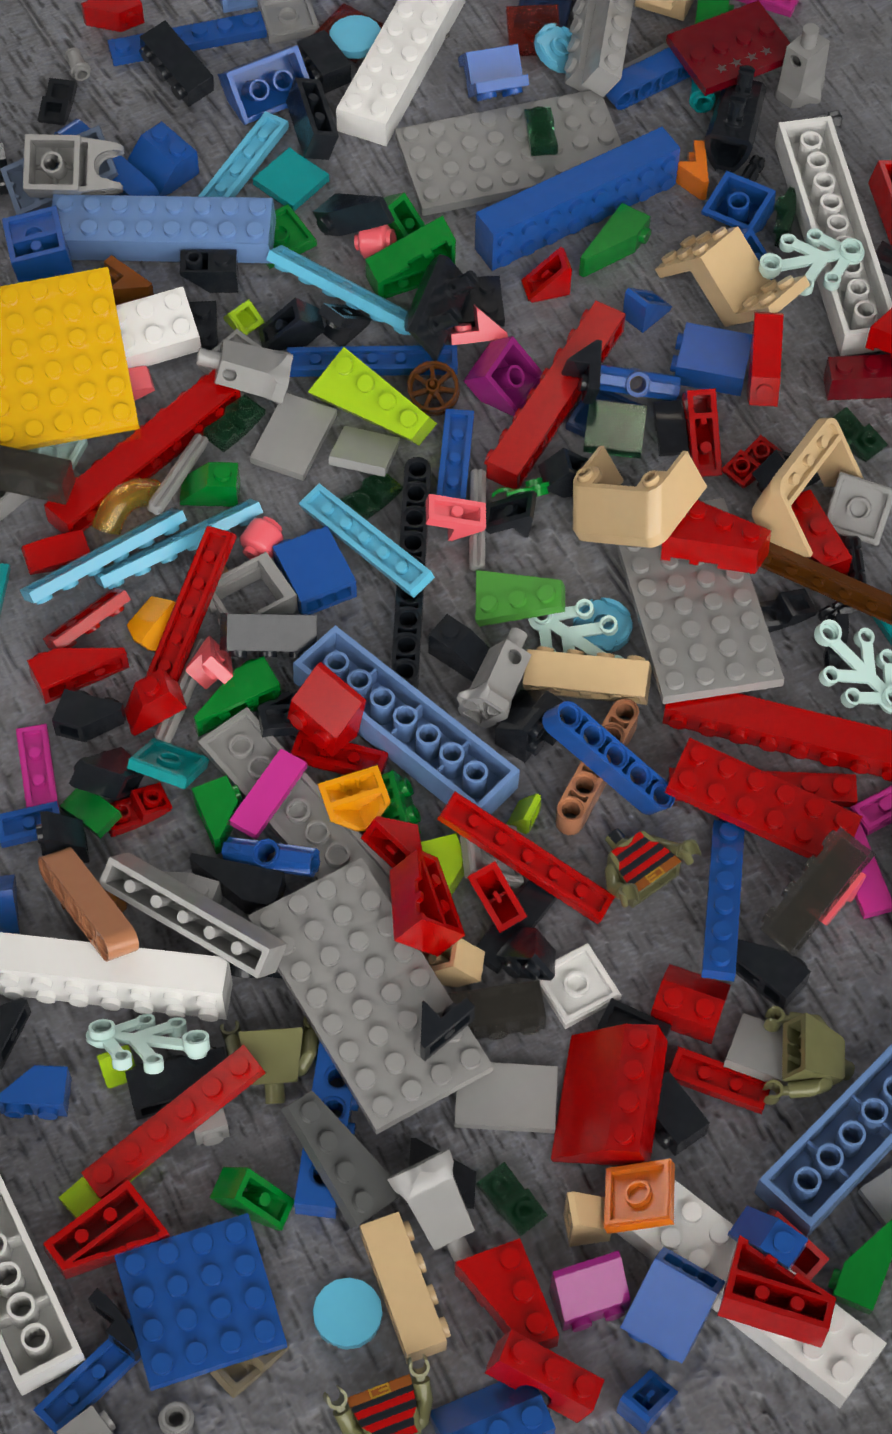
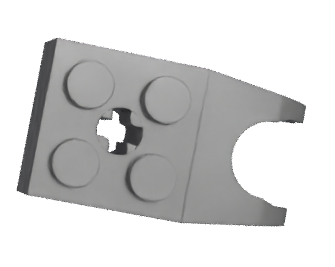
M25 134L23 190L29 197L53 198V194H119L123 192V185L120 182L100 177L99 168L105 160L124 155V146L115 142L86 138L80 135ZM56 163H59L57 169L51 170V168H54L56 166Z

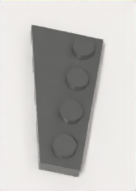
M313 1091L304 1094L281 1109L351 1229L359 1226L401 1197L400 1194L393 1190L387 1180L391 1175Z

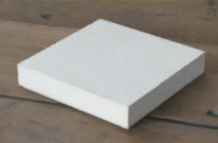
M588 943L555 960V977L551 981L534 980L565 1029L606 1008L611 998L619 1001L622 997Z

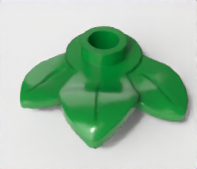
M542 477L525 481L526 487L524 488L502 487L494 490L491 496L493 498L498 494L506 493L508 497L535 491L538 497L549 494L547 487L550 484L549 482L543 483Z

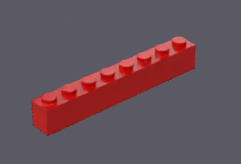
M595 301L590 310L585 309L577 329L573 328L570 331L565 347L557 350L550 369L545 368L537 388L530 390L523 409H517L510 428H505L502 431L495 450L490 449L484 461V464L487 466V479L505 487L520 488L582 395V391H578L579 378L561 374L566 361L595 340H602V364L624 332L626 313L599 301Z
M215 369L209 374L200 377L195 385L187 391L181 392L175 401L166 408L160 409L155 417L146 424L140 425V429L135 430L123 442L117 443L111 452L102 459L96 460L82 475L73 478L62 491L52 495L44 504L48 522L61 533L82 529L84 532L181 454L195 434L200 433L203 436L241 405L240 390L215 384Z
M740 693L669 703L665 706L662 723L674 729L696 731L706 737L716 736L728 739L735 744H749L760 747L767 752L777 751L789 754L796 759H810L821 762L825 766L843 767L851 769L857 774H871L892 782V730Z

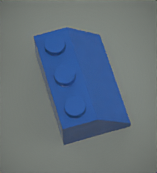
M298 45L286 47L217 74L227 101L243 125L259 120L265 111L274 114L288 108L286 100L295 77L310 79Z
M500 1381L433 1409L430 1415V1420L436 1434H555L556 1430L543 1397L537 1388L522 1385L515 1390Z

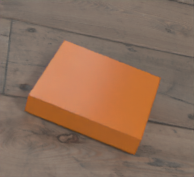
M671 1158L606 1168L604 1229L607 1234L674 1225L675 1164Z

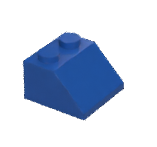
M162 121L140 136L127 159L129 163L155 185L160 196L169 195L199 174L197 151Z
M726 170L701 210V214L731 227L738 226L740 229L751 227L754 233L763 230L774 212L776 191Z

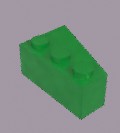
M443 215L365 259L366 278L375 294L387 299L417 289L427 266L440 254L448 256L455 264L456 239Z

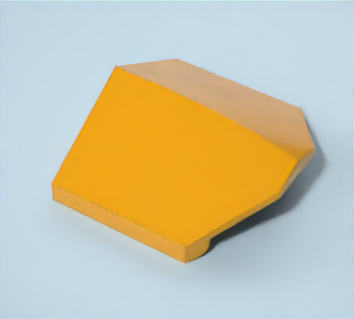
M151 596L127 623L128 631L134 642L147 650L156 651L176 602Z
M378 765L318 784L330 822L356 832L366 831L373 819L377 816L381 817L391 803Z

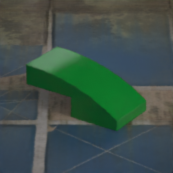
M77 788L59 806L70 817L83 820L84 826L100 839L122 817L120 811L101 796Z

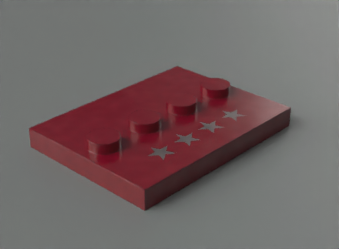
M759 0L675 31L666 37L667 45L704 96L735 85L738 78V70H740L739 67L742 65L752 66L755 69L754 77L782 67L786 48L790 44V41Z

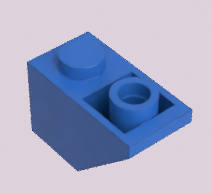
M34 1065L0 1092V1113L9 1118L37 1115L41 1119L55 1120L58 1116L67 1117L72 1083L68 1067Z

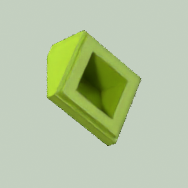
M249 299L223 317L224 321L233 330L238 329L245 335H248L265 323Z
M536 793L519 800L507 825L517 826V831L527 835L541 810V795Z
M129 1045L121 1046L123 1050L131 1052ZM108 1052L97 1056L106 1086L109 1089L127 1083L125 1071L132 1070L135 1066L133 1056L132 1067L123 1071L113 1069L111 1055Z

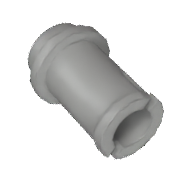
M78 48L68 49L64 57L71 68L70 74L72 78L77 81L86 80L90 76L91 71L89 64L84 62Z

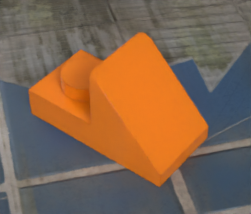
M694 140L693 151L688 152L687 161H679L676 183L700 200H706L709 178L705 140Z

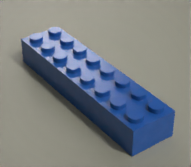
M662 126L476 212L475 250L491 271L497 268L505 267L523 256L531 255L546 245H552L563 237L575 234L593 223L601 222L604 218L613 215L621 203L632 206L640 201H646L659 192L669 190L676 185L680 156L679 145Z

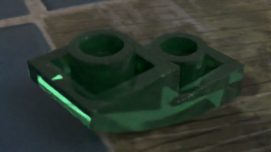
M537 106L532 109H524L531 156L558 154V143L554 131V118L551 107Z
M789 187L784 196L780 195L774 207V211H777L776 224L773 229V233L776 234L774 246L778 248L781 236L786 233L791 234L796 211V192L793 187Z
M243 395L225 407L224 416L204 428L203 436H206L209 442L225 452L242 439L261 420L266 410L248 396Z
M848 407L832 417L838 421L852 454L859 459L867 462L888 446L870 423L864 427Z
M387 473L385 477L371 475L362 481L360 489L340 500L367 520L389 504L402 491L403 486Z
M505 1162L476 1183L493 1207L520 1237L548 1216L528 1187L524 1189Z

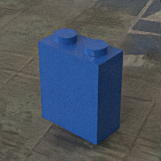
M686 322L684 333H678L675 349L680 350L679 355H673L670 371L675 372V376L681 377L680 385L699 389L716 388V392L741 396L751 350L752 334Z
M328 526L312 529L302 536L283 540L278 545L273 546L274 563L297 594L300 615H311L357 597L356 579Z
M663 1246L654 1258L620 1328L628 1332V1335L635 1341L647 1343L656 1348L664 1358L678 1361L682 1364L690 1353L725 1281Z

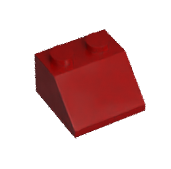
M320 662L292 698L287 719L290 720L296 729L302 730L309 736L318 748L324 749L331 756H334L358 736L366 699Z
M669 964L661 981L650 1016L672 1025L671 1031L712 1044L731 985L715 979L702 978L701 974Z

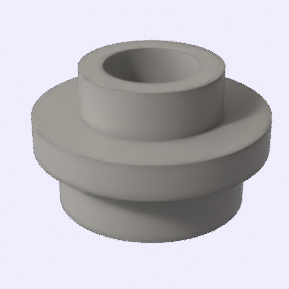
M182 1401L167 1403L159 1413V1426L164 1434H188L194 1425V1414L191 1407ZM176 1414L183 1417L182 1423L178 1426L170 1423V1419Z

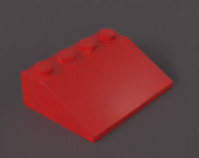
M622 1024L571 1035L551 1154L552 1162L622 1166L651 1161L668 1040L658 1025Z

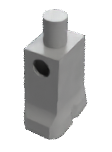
M805 24L802 34L786 48L780 80L775 89L774 97L790 109L821 102V91L824 88L830 41L819 34V27L816 24Z
M223 339L219 352L199 348L196 365L215 369V384L261 396L281 405L289 384L293 354Z
M511 628L505 640L488 650L470 689L459 692L457 696L459 702L458 712L460 715L484 728L494 726L497 722L508 718L513 696L531 657L530 653L522 649L527 639L526 632L519 628Z
M447 1148L390 1176L387 1180L393 1190L407 1201L434 1251L446 1245L455 1263L474 1255L465 1235L475 1231V1227L454 1178V1160L450 1148Z

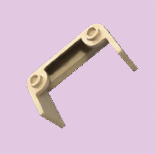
M820 418L815 422L772 478L752 508V518L755 524L771 530L770 542L804 557H811L813 552L791 508L793 502L816 472H818L824 487H835L840 471L863 478L841 427L835 418Z
M599 446L585 465L577 471L573 479V531L580 541L646 548L659 546L672 534L707 488V485L688 451H682L667 471H649L642 476L637 486H623L621 484L624 480L604 446Z

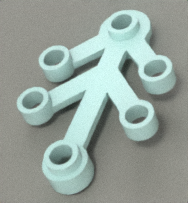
M816 228L810 229L807 232L806 243L798 240L793 234L786 233L780 238V250L785 253L795 250L804 256L781 259L777 254L766 253L760 259L759 272L766 279H774L782 271L811 266L805 274L811 285L800 294L808 296L812 294L814 282L826 264L838 261L833 270L825 274L823 280L825 289L835 291L839 288L841 276L848 266L856 265L863 260L865 250L862 243L855 238H847L840 242L823 234L821 230ZM823 245L824 247L830 249V251L824 252L818 249L817 247Z
M588 599L579 600L575 606L565 607V612L549 614L545 620H539L537 617L528 618L530 626L539 632L541 646L553 648L551 631H553L562 639L563 653L576 647L586 655L597 656V653L604 651L584 637L601 634L612 636L618 631L617 620L611 615L604 616L600 622L571 627L560 622L576 617L584 620L591 618L594 614V607ZM587 605L590 607V610L587 613H581L579 611L580 608ZM606 622L614 623V627L610 630L603 628ZM615 655V658H623L620 655Z
M828 619L819 624L814 631L816 642L825 647L830 646L853 669L843 670L837 669L834 666H827L819 673L821 684L826 687H830L837 682L868 684L875 692H860L856 688H849L841 694V703L846 708H854L858 704L879 705L884 712L892 714V702L889 700V697L892 698V650H882L876 655L874 660L873 642L875 635L871 629L861 628L853 637L854 643L861 651L860 659L840 639L842 629L836 621ZM861 634L866 636L867 642L862 639ZM883 656L888 658L889 663L883 660ZM875 663L880 669H883V681L876 675ZM826 672L832 675L833 680L828 679ZM848 694L854 697V702L849 699Z
M142 1014L136 1019L117 1025L111 1020L99 1019L90 1023L86 1032L87 1043L96 1048H105L111 1055L113 1069L118 1071L127 1070L133 1065L131 1052L123 1050L119 1043L129 1044L143 1060L144 1072L147 1074H158L164 1070L163 1056L155 1053L151 1047L182 1050L190 1059L195 1060L206 1057L207 1052L210 1050L209 1034L204 1030H191L187 1032L186 1020L181 1017L171 1018L159 1025H156L155 1016L152 1014Z

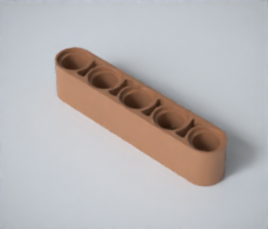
M626 698L617 700L602 723V726L626 747L637 728L639 716L637 704ZM620 716H626V717H628V718H630V719H629V720H622V719H620L619 717H620ZM582 761L557 805L556 827L565 835H575L581 831L607 784ZM584 788L588 789L590 792L581 793L578 790ZM572 813L575 814L577 817L567 818L566 816H564V814Z
M71 847L39 857V870L45 883L104 961L108 962L139 949V941L135 929Z

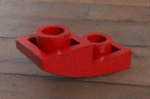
M760 434L745 451L740 449L721 469V472L740 487L745 488L756 480L752 473L776 449H780Z
M83 529L47 537L21 547L30 575L55 571L60 566L67 565L90 552Z
M158 782L131 790L129 798L110 803L120 811L122 817L108 832L112 838L144 826L170 812L172 805L161 783Z

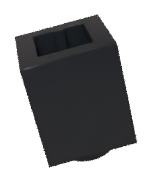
M181 250L180 276L209 293H238L239 270L237 250Z
M64 689L52 718L57 736L81 742H87L123 725L126 721L124 705L118 700L110 697L103 699L91 696L82 690L71 691Z
M513 707L509 712L508 718L501 721L495 729V744L524 763L532 754L536 756L545 742L543 739L545 729L542 723L545 710L535 707Z
M119 747L81 758L74 766V773L69 784L74 788L117 800L129 796L131 790L138 789L144 774L127 769L129 758L132 756L125 749Z
M49 811L40 812L41 824L36 825L38 843L41 845L42 856L71 847L83 863H90L83 820Z
M518 927L496 954L497 958L504 964L502 966L503 970L515 979L526 978L551 981L555 977L556 950L537 928Z

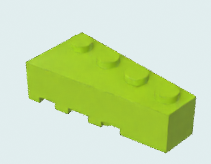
M345 347L341 349L308 391L317 399L383 428L418 446L437 425L433 419Z

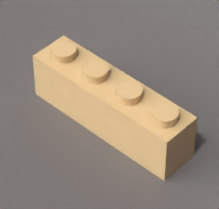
M539 646L536 650H527L531 657L524 671L523 687L525 690H547L555 696L614 702L626 698L634 701L636 704H648L652 668L650 661H645L644 657L629 655L627 659L615 658V655L606 652H599L597 656L585 655L583 651L569 649L566 653L554 652L553 648Z
M396 1212L360 1225V1236L406 1363L409 1357H411L412 1362L423 1359V1354L428 1357L447 1350L446 1338L451 1337L445 1317L438 1318L434 1306L439 1304L433 1285L426 1286L422 1273L427 1272L421 1253H414L410 1242L414 1241L415 1238L409 1221L403 1222L400 1213Z

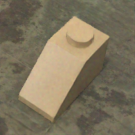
M461 938L438 957L421 951L442 985L461 987L481 982L485 951Z
M575 1191L567 1192L563 1215L569 1247L610 1241L611 1234H607L604 1229L605 1197Z

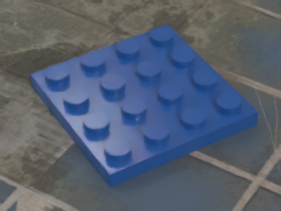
M248 1213L149 1243L114 1256L151 1391L288 1347Z

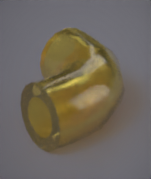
M140 478L130 479L116 486L102 500L94 517L92 527L106 533L120 535L129 514L137 508L147 507L161 483L156 479Z

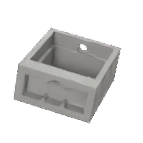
M267 552L221 575L208 607L209 613L215 612L219 618L217 620L219 626L221 613H229L221 599L259 579L264 581L277 601L252 614H293L298 611L297 594Z

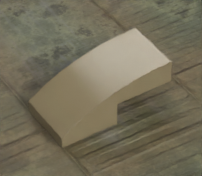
M287 1343V1348L212 1371L210 1374L234 1399L268 1370L289 1349L290 1345Z

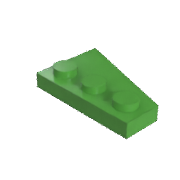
M476 570L475 621L479 627L565 612V585L562 580Z

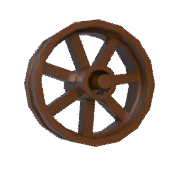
M426 361L418 365L411 372L407 382L408 394L412 403L429 416L445 414L446 409H452L457 404L460 396V385L454 370L447 364L439 361ZM435 369L447 372L439 380L435 378ZM430 370L431 378L428 380L420 376L422 373ZM452 377L455 388L441 386ZM415 380L426 386V388L413 391ZM442 393L453 394L452 398L445 404L441 397ZM428 394L424 406L415 399V397ZM432 399H437L441 405L440 407L429 408Z

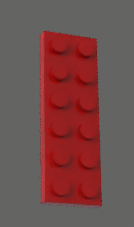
M690 737L664 792L827 868H830L840 855L846 858L863 817Z

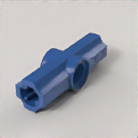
M601 364L600 390L629 394L636 398L649 397L672 401L677 400L679 396L681 377L642 371L638 368L629 369ZM635 376H641V386L637 389H631V379Z
M228 837L227 841L223 843L221 851L224 860L307 877H314L316 872L319 871L321 862L320 851L317 848L276 843L269 838L258 841ZM275 852L274 858L267 862L268 856Z

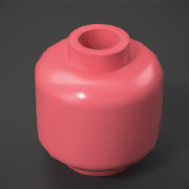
M388 224L359 231L354 236L355 249L360 251L365 259L397 241L395 230L391 229Z
M266 516L254 518L240 536V544L244 548L243 554L251 560L267 552L270 558H272L273 546L278 545L284 540L281 533L282 527L275 520Z

